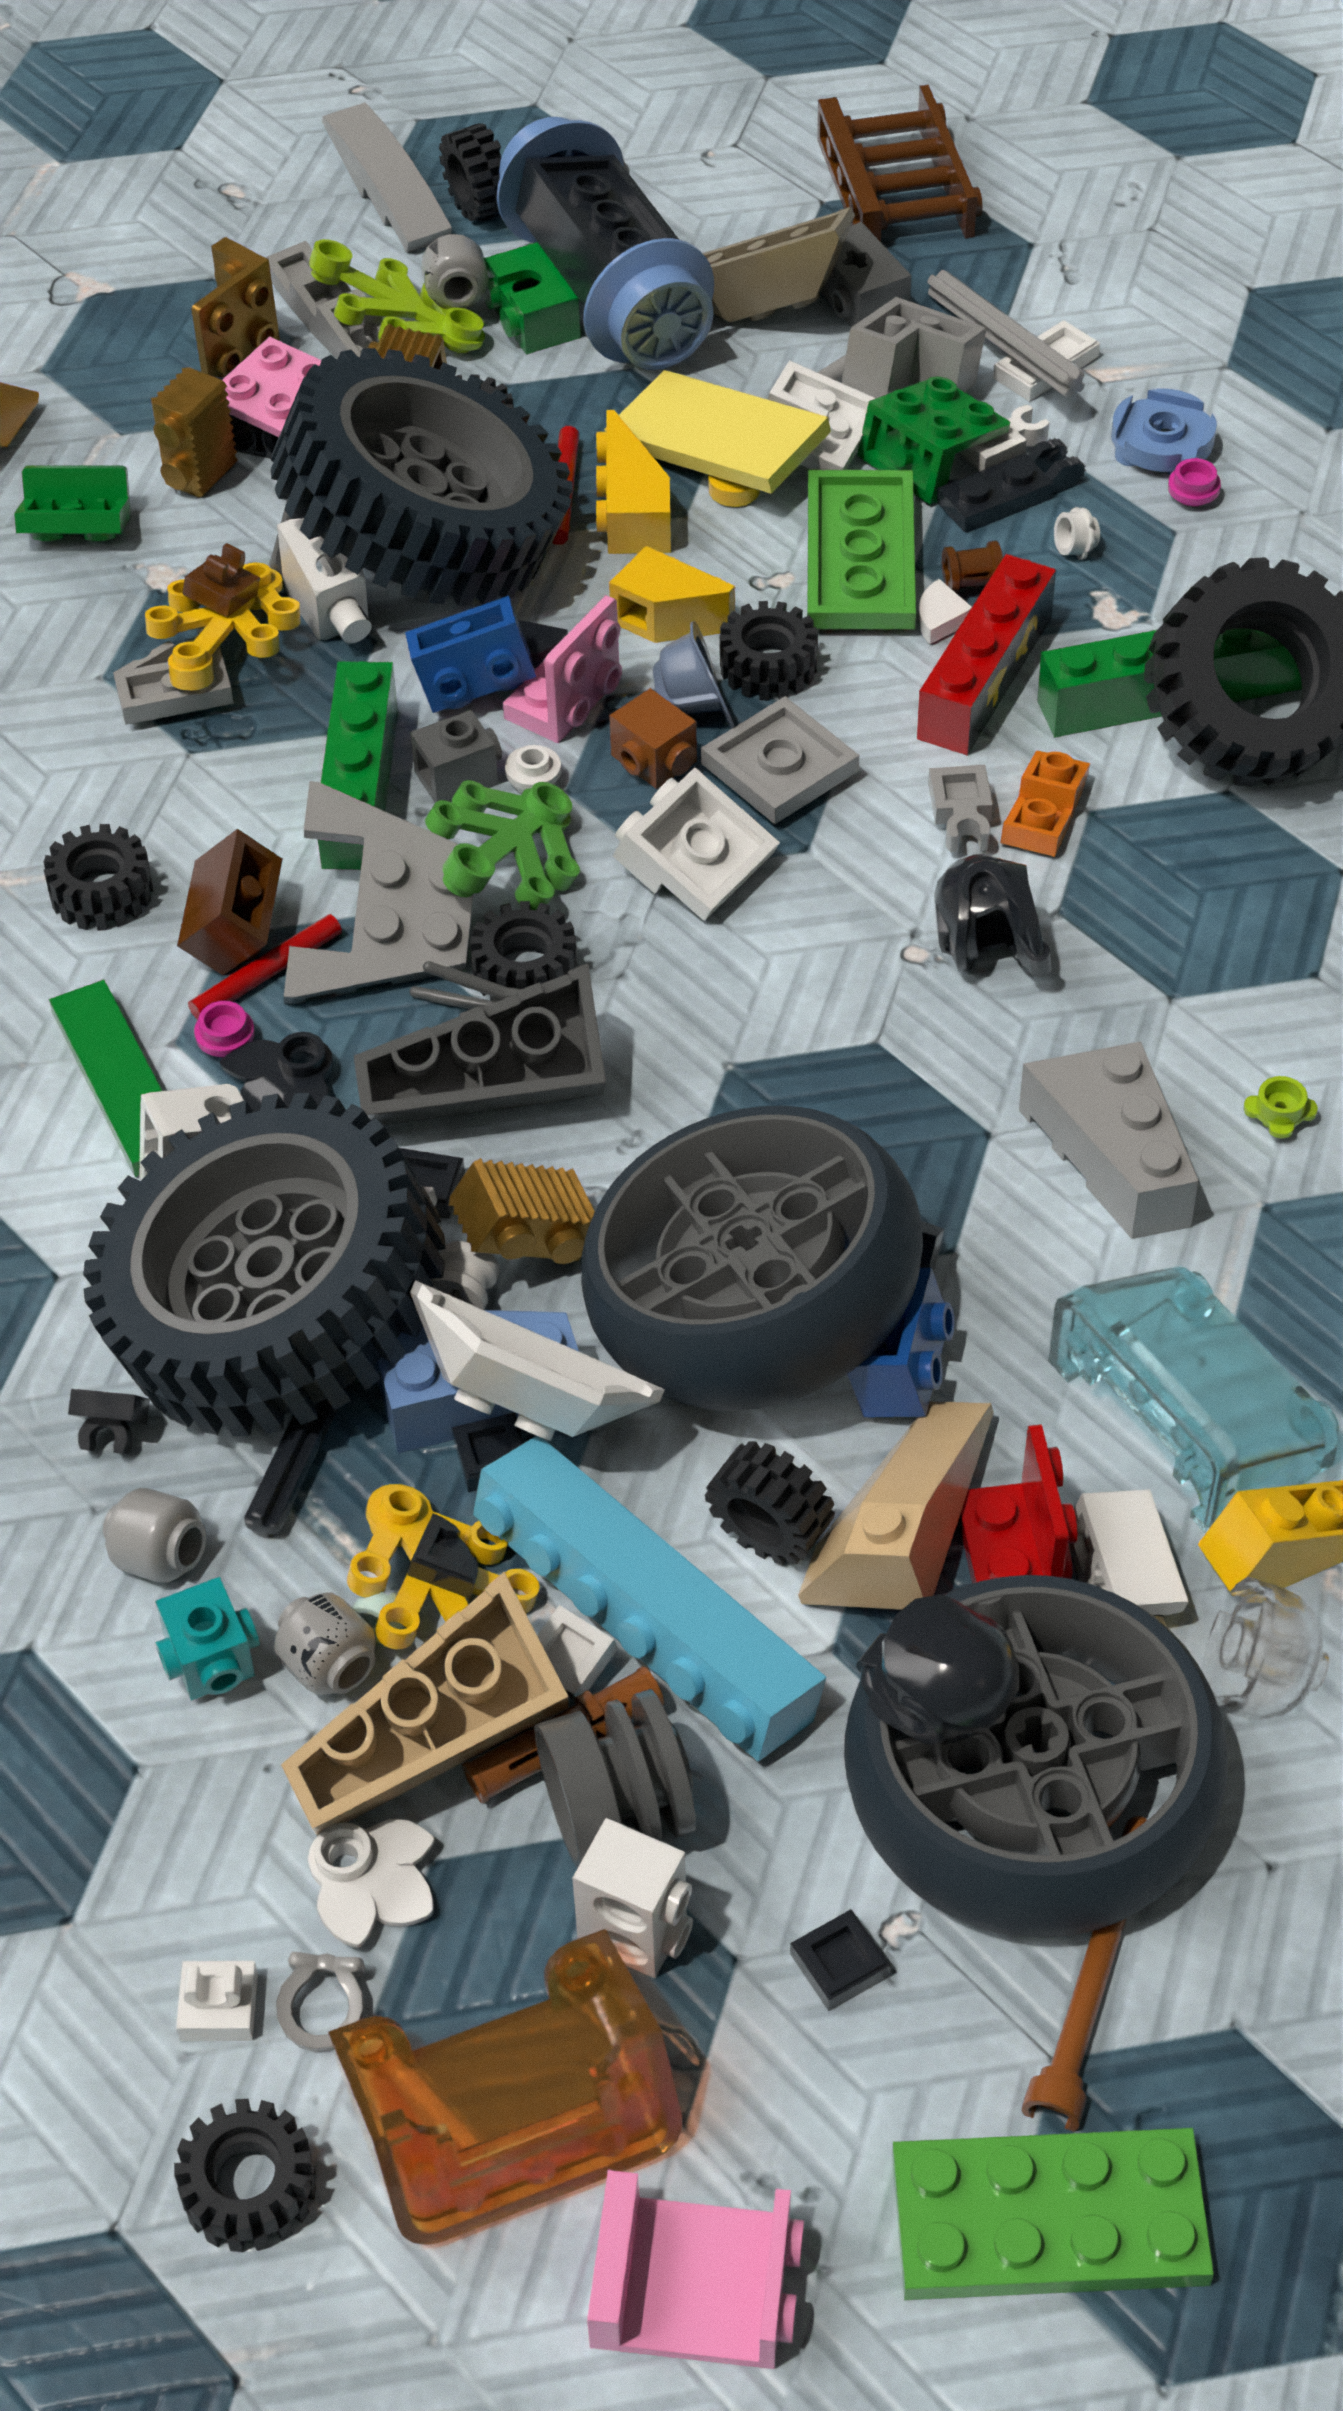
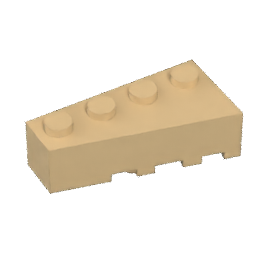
M505 1572L492 1581L485 1588V1591L460 1613L458 1611L436 1630L437 1633L407 1659H402L382 1676L383 1679L355 1704H350L281 1764L317 1836L325 1828L335 1823L349 1822L568 1708V1695Z

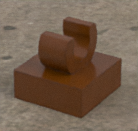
M226 543L223 545L221 557L210 554L203 564L185 576L183 595L229 617L257 596L260 577L243 569L245 552Z

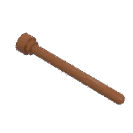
M1142 1816L1130 1818L1125 1825L1122 1837L1140 1827L1148 1819ZM1126 1919L1092 1931L1051 2065L1043 2067L1040 2075L1030 2079L1021 2107L1024 2116L1034 2118L1038 2105L1066 2114L1068 2120L1065 2129L1074 2132L1079 2128L1087 2102V2096L1082 2090L1084 2082L1079 2073Z

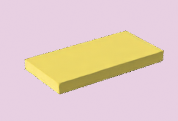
M666 370L619 414L620 418L653 458L770 494L831 432L829 419L826 416Z

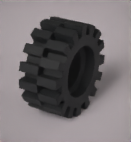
M478 123L442 136V143L439 144V150L443 154L439 156L440 164L445 168L442 174L444 181L448 180L450 186L448 192L450 196L455 197L454 204L458 210L461 209L462 216L465 219L468 218L469 221L499 212L497 188L500 179L499 167L502 156L500 153L501 145L498 140L494 141L492 130L487 129L484 123Z
M758 601V609L753 610L750 604L741 606V615L733 611L728 615V623H722L719 635L721 676L723 680L728 679V686L735 691L742 686L743 696L750 698L753 692L756 691L759 692V700L769 701V693L776 692L778 700H780L784 696L788 698L789 688L795 694H798L804 690V683L810 685L814 680V672H817L818 631L817 627H814V621L809 615L803 618L802 609L795 606L790 612H787V603L777 601L776 608H768V601ZM761 648H776L782 651L775 653H762L755 650Z
M100 824L99 832L91 833L90 825L80 827L81 835L75 837L71 831L63 834L64 845L54 841L49 847L51 855H45L43 862L45 869L43 870L52 908L56 915L61 913L62 921L70 925L76 919L77 927L88 930L90 922H96L97 931L107 930L106 921L114 920L117 927L127 924L125 914L128 913L136 919L142 914L141 904L149 905L151 901L150 892H153L151 871L146 848L142 846L141 839L136 834L129 838L128 829L120 826L112 834L110 824ZM94 873H116L111 878L99 882L81 881L83 878Z
M520 901V910L512 911L510 903L500 905L501 915L497 916L492 910L484 914V924L477 921L473 928L474 936H470L473 975L505 987L524 989L539 982L543 984L566 975L568 971L578 967L576 936L574 935V927L571 921L565 923V915L559 910L550 916V906L544 903H540L536 911L531 910L530 901ZM518 950H535L544 954L535 960L526 962L512 961L505 958L506 955Z
M748 1441L746 1445L740 1444L737 1446L707 1485L706 1489L708 1491L705 1493V1501L712 1504L709 1511L713 1518H722L724 1520L720 1527L727 1534L734 1532L739 1536L736 1541L745 1549L749 1544L755 1547V1555L766 1559L770 1554L774 1563L784 1565L786 1561L791 1565L798 1564L800 1560L805 1558L834 1519L835 1512L831 1510L834 1506L833 1499L823 1495L827 1488L821 1480L812 1481L809 1478L813 1473L811 1469L805 1464L801 1468L793 1464V1455L784 1451L779 1456L776 1454V1449L773 1445L765 1443L760 1448L756 1441Z
M248 2098L235 2099L236 2113L226 2115L221 2103L210 2109L213 2118L212 2123L206 2125L198 2117L189 2126L193 2140L181 2139L177 2148L181 2163H174V2176L189 2222L197 2233L203 2229L207 2242L218 2247L223 2238L227 2240L230 2251L243 2252L244 2241L254 2240L256 2250L260 2251L270 2248L267 2239L268 2235L277 2232L281 2241L292 2235L293 2231L290 2221L293 2218L301 2223L304 2222L309 2214L307 2199H315L317 2187L314 2175H316L308 2138L302 2127L297 2129L294 2116L286 2110L280 2116H277L274 2103L261 2100L258 2111H252ZM247 2151H256L266 2155L273 2162L275 2173L271 2184L264 2192L252 2198L239 2200L225 2195L217 2186L219 2170L230 2157Z

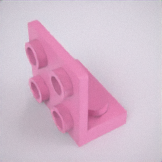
M269 337L223 379L228 386L225 390L229 394L226 397L230 402L228 408L231 412L229 414L279 437L303 378L306 377L308 370L314 364L320 366L322 360Z
M605 595L554 647L545 660L535 669L536 677L524 681L503 702L504 719L559 743L574 727H579L583 724L589 711L605 694H610L615 690L622 675V666L619 664L618 643L621 628L618 623L616 599Z

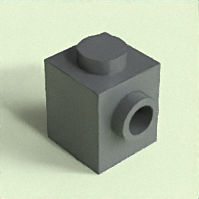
M472 710L410 732L414 772L434 803L439 800L452 802L454 794L465 780L478 782L487 788L498 785L497 761L502 759L499 740L491 728L484 729Z

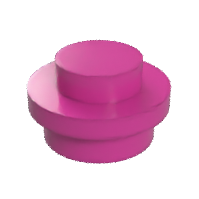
M1190 458L1183 460L1169 476L1168 491L1170 495L1184 505L1191 507L1205 505L1214 501L1220 493L1221 480L1217 475V470L1212 463L1204 459Z
M218 1001L211 1003L201 1011L195 1024L194 1034L196 1043L202 1051L212 1056L225 1057L233 1050L252 1042L255 1030L252 1018L240 1005L231 1001Z

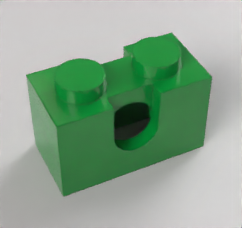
M538 242L485 258L489 279L488 288L483 296L484 302L488 309L496 310L500 316L505 334L508 338L514 337L526 355L581 338L579 298Z

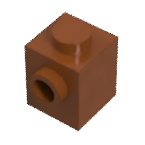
M651 688L609 715L611 756L618 760L626 771L632 775H638L655 789L661 787L670 778L684 774L697 762L696 721Z

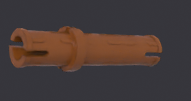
M642 1666L635 1673L594 1695L587 1690L574 1697V1706L548 1720L581 1711L599 1739L607 1736L605 1730V1705L607 1702L618 1699L632 1721L631 1698L634 1694L652 1689L658 1696L662 1706L665 1705V1701L655 1678L646 1667ZM535 1727L522 1732L517 1737L471 1762L467 1761L461 1765L465 1778L480 1803L488 1802L489 1798L542 1771L535 1742Z

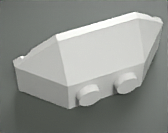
M416 1280L410 1291L443 1379L459 1388L454 1399L491 1415L495 1404L519 1414L514 1425L541 1438L551 1441L555 1430L574 1437L658 1403L665 1389Z

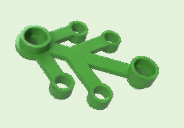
M465 780L454 794L452 803L445 800L435 802L425 818V824L432 833L446 839H453L461 829L492 836L479 847L468 843H460L454 847L443 864V883L446 888L453 894L464 898L482 892L493 876L495 866L513 852L522 878L514 893L519 904L520 901H530L531 910L536 911L540 903L548 905L555 894L554 889L568 890L580 873L579 865L571 858L563 834L571 821L572 802L568 795L559 787L547 782H537L532 788L525 789L521 795L487 788L472 780ZM486 808L517 815V817L509 819L487 814L484 811ZM536 832L540 833L548 854V859L543 867L532 837Z

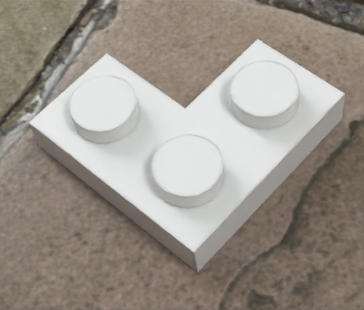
M789 360L771 389L768 400L826 416L829 419L831 429L827 437L800 465L811 470H847L858 451L862 439V429L868 402L875 398Z

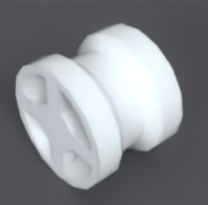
M452 1241L445 1244L446 1249L440 1252L445 1262L443 1278L431 1279L437 1290L484 1310L488 1302L486 1290L494 1286L500 1274L498 1261L490 1253L471 1252V1243Z

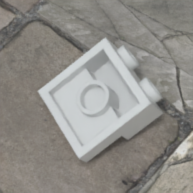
M694 768L679 783L673 778L667 780L652 797L650 804L653 807L644 816L639 811H635L625 820L615 834L620 843L613 857L654 894L665 886L705 921L775 852L780 842L699 770Z

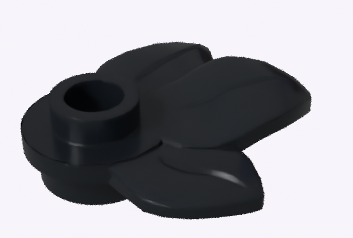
M296 1032L286 1036L280 1043L269 1040L249 1042L227 1054L220 1061V1067L229 1075L245 1083L240 1094L243 1100L248 1102L253 1112H257L261 1109L262 1096L279 1094L289 1108L294 1093H310L319 1106L325 1095L328 1096L325 1079H327L333 1069V1057L330 1048L320 1037L310 1032Z

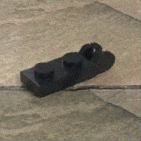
M1054 437V439H1049L1047 442L1037 443L1028 455L1026 453L937 488V503L964 532L969 533L1053 498V495L1067 490L1068 487L1072 488L1085 476L1086 466L1078 457H1067V447L1059 438L1056 439Z

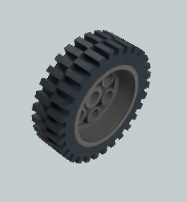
M363 348L360 357L352 350L340 352L338 359L329 355L322 359L320 366L314 364L300 384L271 457L273 462L270 469L271 479L277 480L274 490L278 499L288 500L284 510L290 519L304 518L300 531L309 540L321 536L324 541L320 550L330 558L335 557L339 553L346 556L348 560L345 568L358 575L365 568L375 573L372 583L386 589L391 580L401 584V595L414 599L419 590L427 592L430 603L444 605L448 595H452L457 606H471L475 596L483 605L495 601L498 595L501 598L506 596L512 598L517 589L521 592L526 589L531 580H534L570 507L572 499L569 497L573 491L572 482L567 480L570 474L567 463L558 462L562 452L557 444L545 443L548 432L541 424L527 425L530 414L521 406L514 409L507 407L505 404L509 397L498 389L491 394L482 390L483 380L471 374L467 381L456 377L457 368L444 362L440 370L430 367L429 357L415 354L412 362L405 361L402 351L388 349L383 359L376 348Z
M294 1093L288 1108L279 1094L262 1096L261 1109L257 1112H253L246 1100L229 1105L231 1119L222 1123L212 1112L198 1119L202 1132L189 1139L182 1129L167 1140L174 1150L162 1159L154 1150L151 1151L140 1162L148 1174L141 1181L128 1175L117 1188L126 1200L124 1204L118 1205L108 1202L100 1215V1218L110 1231H93L88 1247L97 1258L85 1260L83 1276L91 1285L83 1289L85 1303L93 1312L89 1315L90 1320L102 1337L101 1339L145 1396L163 1414L169 1412L177 1423L189 1428L193 1421H195L202 1432L214 1435L219 1434L224 1423L233 1436H250L254 1419L258 1421L267 1434L284 1431V1414L291 1412L301 1425L318 1419L315 1403L327 1398L334 1410L351 1401L344 1390L350 1383L358 1379L367 1390L381 1379L373 1365L381 1357L395 1365L406 1353L397 1339L399 1335L405 1333L417 1337L423 1328L410 1291L415 1280L436 1289L431 1279L443 1278L445 1262L438 1252L439 1250L446 1249L445 1235L438 1225L441 1219L426 1190L385 1127L376 1118L370 1120L366 1112L354 1104H351L346 1110L339 1098L325 1095L318 1106L310 1093Z

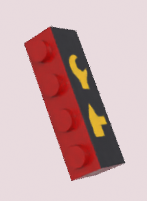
M1005 554L919 690L918 740L968 756L1052 618L1056 569Z

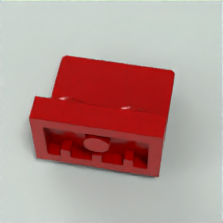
M1042 1424L1030 1425L1027 1428L1021 1483L968 1489L958 1522L972 1584L994 1578L1019 1575H1043L1072 1579V1560L1068 1544L1077 1543L1076 1516L1072 1503L1061 1504L1058 1487H1062L1064 1481L1062 1459L1057 1446H1047Z

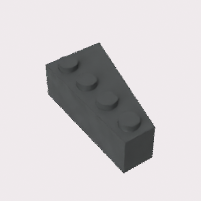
M587 963L572 969L566 975L543 984L539 982L521 989L515 995L482 1007L481 1005L462 1012L458 1017L431 1028L427 1026L354 1055L360 1107L366 1112L370 1120L376 1118L382 1125L603 1095L606 1078L589 964Z

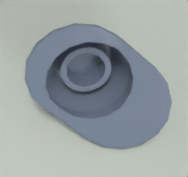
M692 621L690 623V633L671 642L660 651L659 660L652 668L655 691L685 714L723 712L732 729L734 724L719 692L707 645L699 626L695 621Z

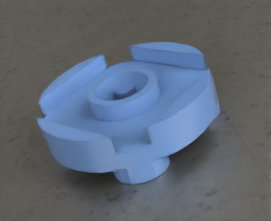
M1174 389L1148 390L1146 399H1140L1133 403V395L1124 399L1114 412L1111 439L1115 446V458L1122 465L1167 472L1170 475L1181 461L1190 458L1205 460L1213 450L1217 427L1216 418L1213 413L1210 418L1203 411L1204 402L1192 394ZM1162 428H1167V429H1170L1171 431H1169V432H1162L1161 429H1162Z

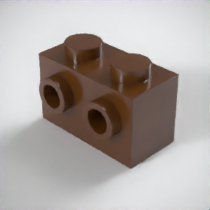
M236 829L195 860L177 947L221 975H225L241 962H249L255 958L261 948L267 944L283 858L241 830Z

